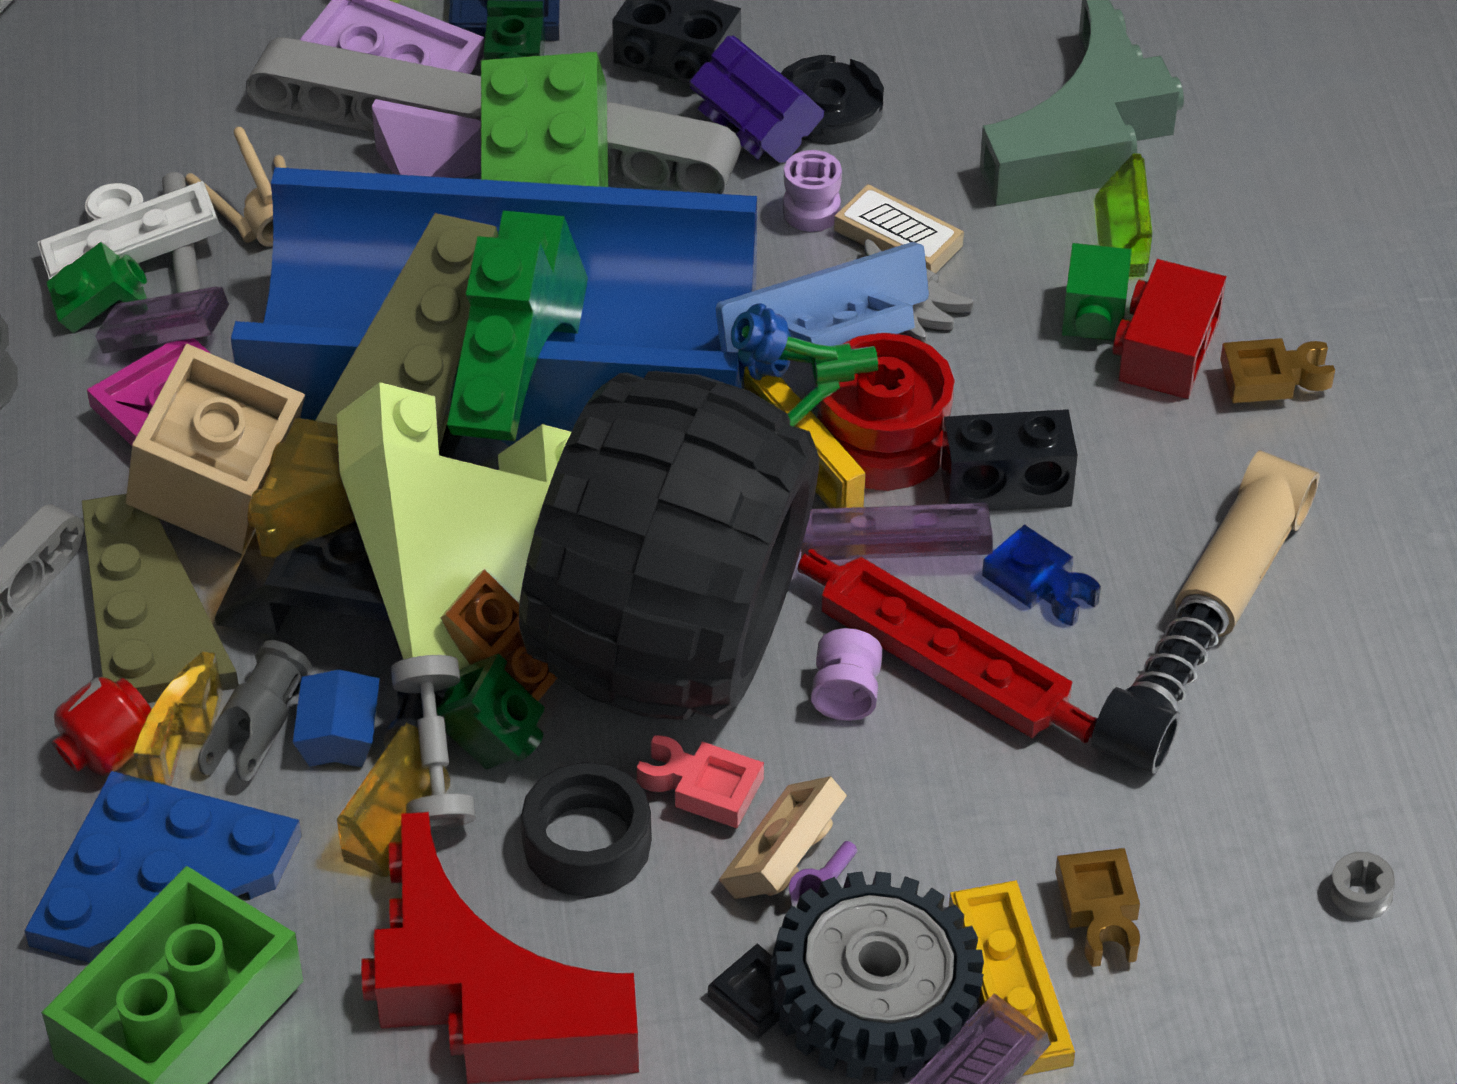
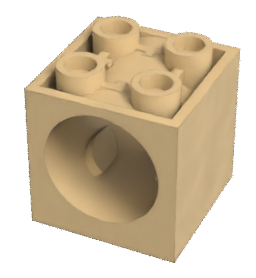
M186 344L132 445L126 504L242 554L293 454L305 394L190 344Z

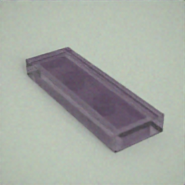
M985 503L811 509L801 546V558L804 553L807 554L809 549H814L818 554L829 560H851L859 557L879 559L993 554V534L989 507Z

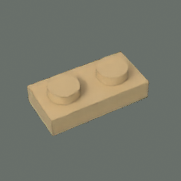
M831 776L788 785L721 875L719 881L735 899L762 894L772 896L786 889L791 878L799 872L797 865L808 849L825 837L832 828L833 820L831 817L847 797L845 792Z

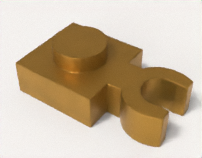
M1282 338L1223 343L1220 361L1232 403L1292 399L1295 385L1311 391H1323L1331 388L1335 368L1334 365H1325L1328 350L1327 343L1310 341L1300 345L1297 350L1286 351Z
M1125 848L1057 856L1055 874L1069 928L1089 926L1084 950L1089 964L1092 967L1101 966L1102 943L1107 941H1114L1122 945L1128 963L1136 962L1140 945V932L1132 921L1138 920L1140 901Z

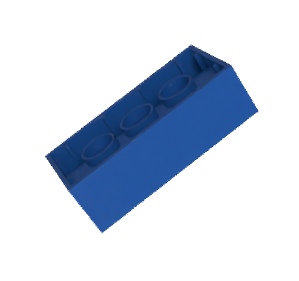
M274 168L271 180L273 254L265 317L263 323L235 321L231 335L234 364L305 394L295 446L302 432L314 424L435 213L496 226L498 233L503 210L564 216L588 276L578 334L552 331L537 359L529 382L516 440H501L510 447L542 424L572 432L581 412L595 391L619 373H630L642 378L645 377L648 371L696 374L744 389L745 366L739 361L738 352L721 351L716 305L720 301L756 291L757 196Z

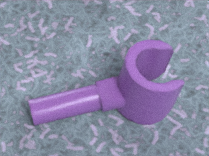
M845 841L820 870L811 868L797 872L789 883L791 906H796L799 897L810 888L815 893H818L822 881L832 877L837 879L858 852L857 847L852 842Z

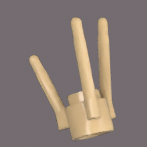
M236 127L233 131L234 136L257 186L245 199V217L205 182L204 184L214 209L238 229L244 242L249 243L257 238L260 244L266 247H273L271 185L245 130L242 127ZM275 156L273 160L274 166L286 168L283 156ZM192 173L187 174L185 177L188 185L201 182Z

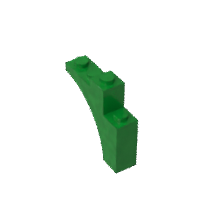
M503 210L498 238L477 236L466 290V297L471 306L447 422L452 435L515 441L529 382L546 340L552 331L578 334L588 276L564 216Z

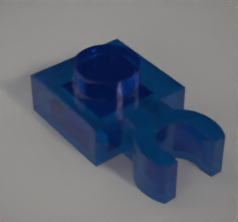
M1025 524L983 559V577L1030 609L1044 599L1051 604L1053 615L1064 624L1074 626L1078 622L1080 605L1072 600V598L1082 599L1092 607L1099 604L1101 586L1098 581L1084 573H1072L1074 557Z

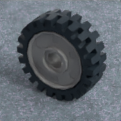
M861 871L847 873L843 888L837 879L832 877L821 882L818 894L810 888L799 897L797 907H790L784 916L782 926L779 928L771 959L769 979L773 1012H780L779 1025L786 1036L797 1032L795 1043L797 1049L805 1056H808L816 1048L820 1049L818 1065L830 1071H833L839 1059L848 1062L846 1077L861 1080L865 1066L873 1067L875 1082L891 1081L895 1067H899L904 1079L918 1076L923 1063L932 1070L943 1063L947 1051L953 1054L962 1043L964 1035L968 1033L978 1006L984 976L982 974L984 960L982 950H976L978 936L973 926L963 928L965 915L954 904L942 911L943 894L931 888L924 897L918 896L919 881L906 876L900 888L892 887L891 873L876 871L872 885H866L863 872ZM869 973L878 974V975H880V976H882V977L873 976V975H871V974H869Z

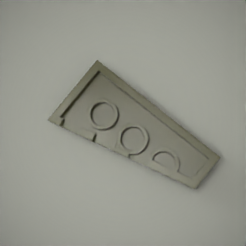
M437 213L433 215L309 430L307 438L311 444L338 450L336 414L381 382L435 396L438 448L440 450L449 417L471 306L466 297V290L477 236L498 238L496 226Z

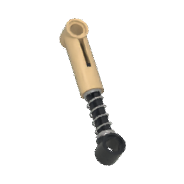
M1261 450L1254 455L1244 474L1235 502L1175 601L1176 619L1168 624L1165 630L1166 636L1157 642L1155 655L1146 660L1144 673L1136 677L1131 687L1125 690L1116 687L1107 697L1093 730L1091 747L1153 774L1160 769L1169 753L1178 729L1180 713L1177 712V701L1184 700L1187 695L1184 686L1186 683L1196 681L1198 676L1195 668L1197 665L1207 662V647L1217 645L1218 637H1224L1232 632L1290 531H1297L1303 524L1318 488L1319 472Z

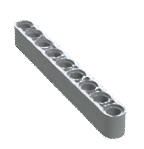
M278 37L271 40L246 80L245 88L248 96L263 109L374 132L372 104L375 99L481 120V76L297 39ZM607 102L609 181L653 190L722 194L741 152L740 140L733 131L717 123Z

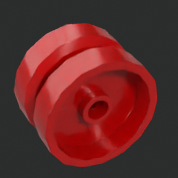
M882 332L857 336L843 343H849L851 349L875 346L878 358V371L855 374L854 381L840 382V388L817 405L818 420L865 472V488L890 491L908 488L934 476L941 466L944 416H951L955 380L948 361L931 345L907 335Z

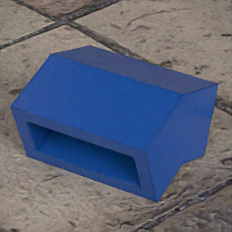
M340 669L301 677L293 744L309 767L333 762L363 767L373 742L380 678Z

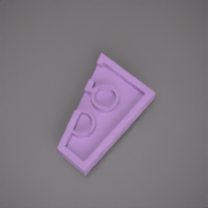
M331 0L300 38L302 41L470 74L484 57L485 44L484 37L390 0Z

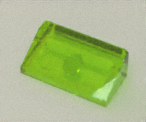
M1132 154L1100 188L1095 196L1099 246L1132 249L1129 277H1145V273H1148L1153 234L1145 161L1141 154Z

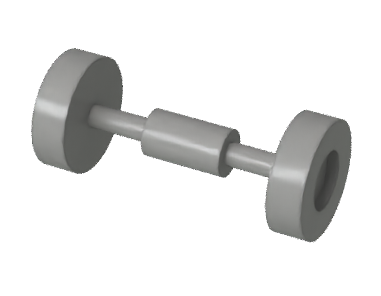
M425 655L398 661L391 666L393 689L404 693H421L424 718L417 720L422 768L429 769L432 791L431 796L408 802L406 804V813L429 812L431 830L453 828L471 823L476 819L473 796L445 793L443 767L449 765L444 717L437 716L434 691L453 687L460 682L458 659L447 655Z

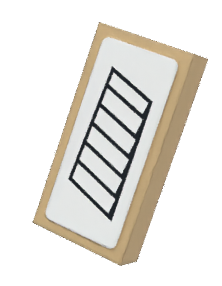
M869 184L834 217V231L864 246L867 239L872 240L881 251L910 242L922 244L925 251L926 268L934 273H937L963 247L964 231Z

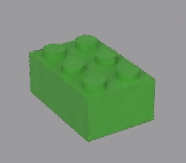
M597 52L481 60V180L608 187L607 83Z
M186 866L41 1012L54 1060L90 1084H208L304 982L296 933Z

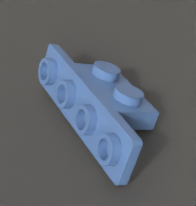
M910 242L718 302L716 305V316L721 351H739V349L733 347L731 342L732 326L741 313L747 312L752 305L757 303L765 304L766 308H771L776 314L782 315L787 321L791 337L819 345H840L857 336L882 332L898 334L915 328L913 305L924 302L929 297L924 246L916 242Z

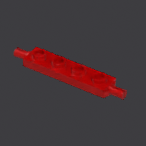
M809 549L807 554L804 553L800 559L797 568L798 572L825 587L822 594V612L850 629H858L869 633L879 641L884 650L1032 739L1038 732L1054 724L1077 737L1084 744L1089 741V737L1092 738L1097 718L1069 703L1073 683L1071 680L863 557L839 566L818 554L814 549Z

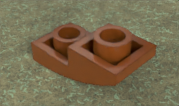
M485 569L479 572L440 618L456 646L470 665L499 653L507 661L504 670L539 701L557 677L549 672L548 663L533 659L532 655L527 654L519 628V603Z

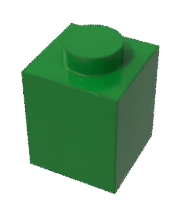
M1072 243L1062 335L1115 340L1118 326L1125 315L1132 249Z

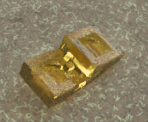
M201 652L181 670L157 700L140 732L133 752L138 778L171 786L182 745H203L215 724L223 695L215 653Z

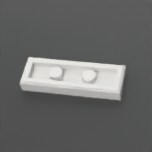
M201 181L40 240L37 243L50 280L63 267L73 263L100 242L104 243L120 257L127 254L137 263L221 233L222 229L205 184Z

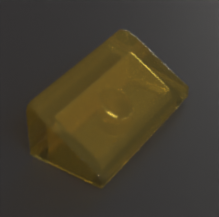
M406 723L404 727L402 726L337 818L343 861L380 877L390 875L389 842L401 841V813H406V804L412 800L432 795L429 769L422 768L419 734L415 726ZM443 767L446 793L450 787L451 778L445 767Z

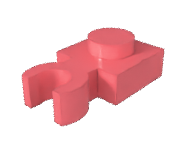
M655 735L651 740V758L666 764L653 766L647 762L639 761L637 765V783L642 788L651 792H666L674 789L676 808L734 828L739 827L764 780V762L703 741L695 755L685 753L682 746L676 740L662 735Z

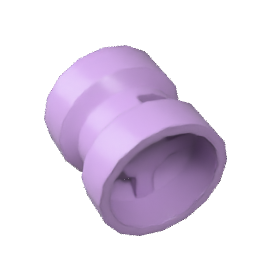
M807 150L792 155L786 161L784 166V186L786 192L783 197V213L785 220L792 227L801 231L818 232L831 228L834 225V217L841 210L839 190L842 184L841 164L834 156L823 151Z
M848 628L832 630L823 635L818 642L816 666L819 671L813 678L811 702L816 710L827 717L843 721L863 719L874 711L878 695V683L875 678L881 670L883 649L876 638L861 630Z

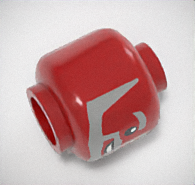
M96 677L56 708L54 722L60 735L52 741V745L65 763L76 773L86 766L95 774L109 776L111 771L117 772L149 746L152 739V731L149 724L155 720V715L143 696L126 679L120 678L117 682H114L105 677Z

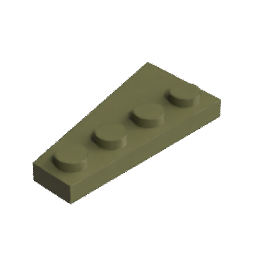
M127 494L82 500L102 677L111 679L114 682H117L120 678L126 679L138 690L147 703L235 689L239 685L237 672L159 518L127 505Z

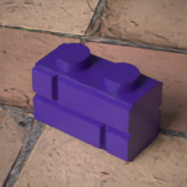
M734 35L727 36L711 55V62H705L690 80V88L704 99L697 109L713 123L725 127L729 122L739 129L736 136L739 138L741 146L757 160L767 152L780 164L786 163L802 144V137L808 136L823 119L824 110Z

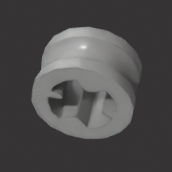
M1354 852L1345 855L1336 862L1332 871L1331 899L1340 911L1355 919L1371 920L1381 917L1389 910L1393 901L1394 871L1382 857L1369 852ZM1361 878L1362 885H1365L1367 879L1374 882V892L1364 894L1363 887L1359 888L1358 893L1350 889L1351 879Z

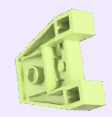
M379 382L336 414L340 476L403 660L425 655H447L457 658L459 669H462L470 664L456 646L440 617L476 575L484 569L520 604L521 588L534 531L551 479L571 432L543 424L498 454L499 470L439 456L435 396Z

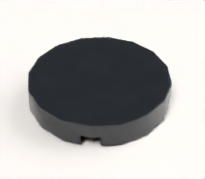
M817 55L800 59L784 68L781 72L784 77L824 110L823 119L808 136L802 137L804 140L827 144L856 140L872 131L882 118L884 87L877 73L862 62L850 59V64L836 62V56Z

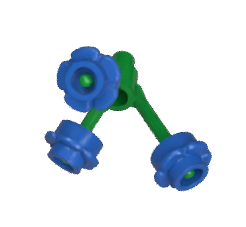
M762 303L754 304L747 312L741 313L732 326V345L734 348L739 349V360L745 367H748L750 375L755 380H761L763 376L782 377L787 372L791 361L811 364L816 387L787 413L791 426H795L824 398L840 388V382L854 381L855 374L878 371V358L875 346L851 349L849 343L827 346L793 338L788 330L786 319L782 315L776 314L773 309L766 308V305Z

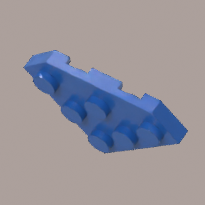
M111 771L24 930L28 946L91 963L186 866L235 896L247 893L249 899H253L275 890L302 837L300 821Z

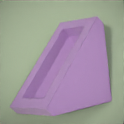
M375 99L372 104L376 150L393 174L465 178L481 172V120Z

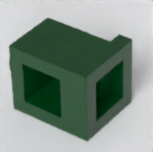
M488 0L484 60L544 56L545 27L543 1Z
M499 653L459 669L460 682L447 689L436 708L437 716L444 717L446 733L486 770L513 759L521 761L527 758L539 746L544 736V732L537 726V723L545 707L504 670L507 661Z

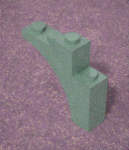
M1082 0L1078 35L1082 42L1085 56L1074 75L1060 90L1028 111L1000 122L983 125L979 168L996 206L1128 183L1130 159L1137 156V141L1174 135L1176 114L1178 110H1182L1184 105L1181 82L1178 77L1171 76L1161 55L1143 58L1139 45H1132L1126 33V24L1122 11L1114 9L1110 0Z

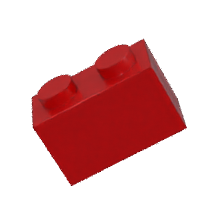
M1157 259L1148 282L1139 279L1136 283L1129 309V314L1133 315L1132 320L1122 319L1116 332L1113 354L1122 356L1119 381L1189 399L1220 321L1227 276Z

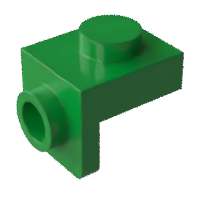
M102 242L98 243L73 263L63 267L58 274L46 282L58 321L73 333L118 300L124 302L139 315L150 308L143 285L147 283V278L141 267L129 255L125 254L120 257Z

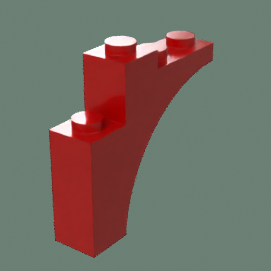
M429 812L401 813V841L389 842V870L391 883H402V898L389 899L390 928L374 929L375 958H362L361 961L363 1000L377 1001L380 1028L449 1024L451 1056L464 1055L467 1084L639 1073L634 973L592 971L565 965L520 947L493 930L461 899L447 878L436 854L431 835Z

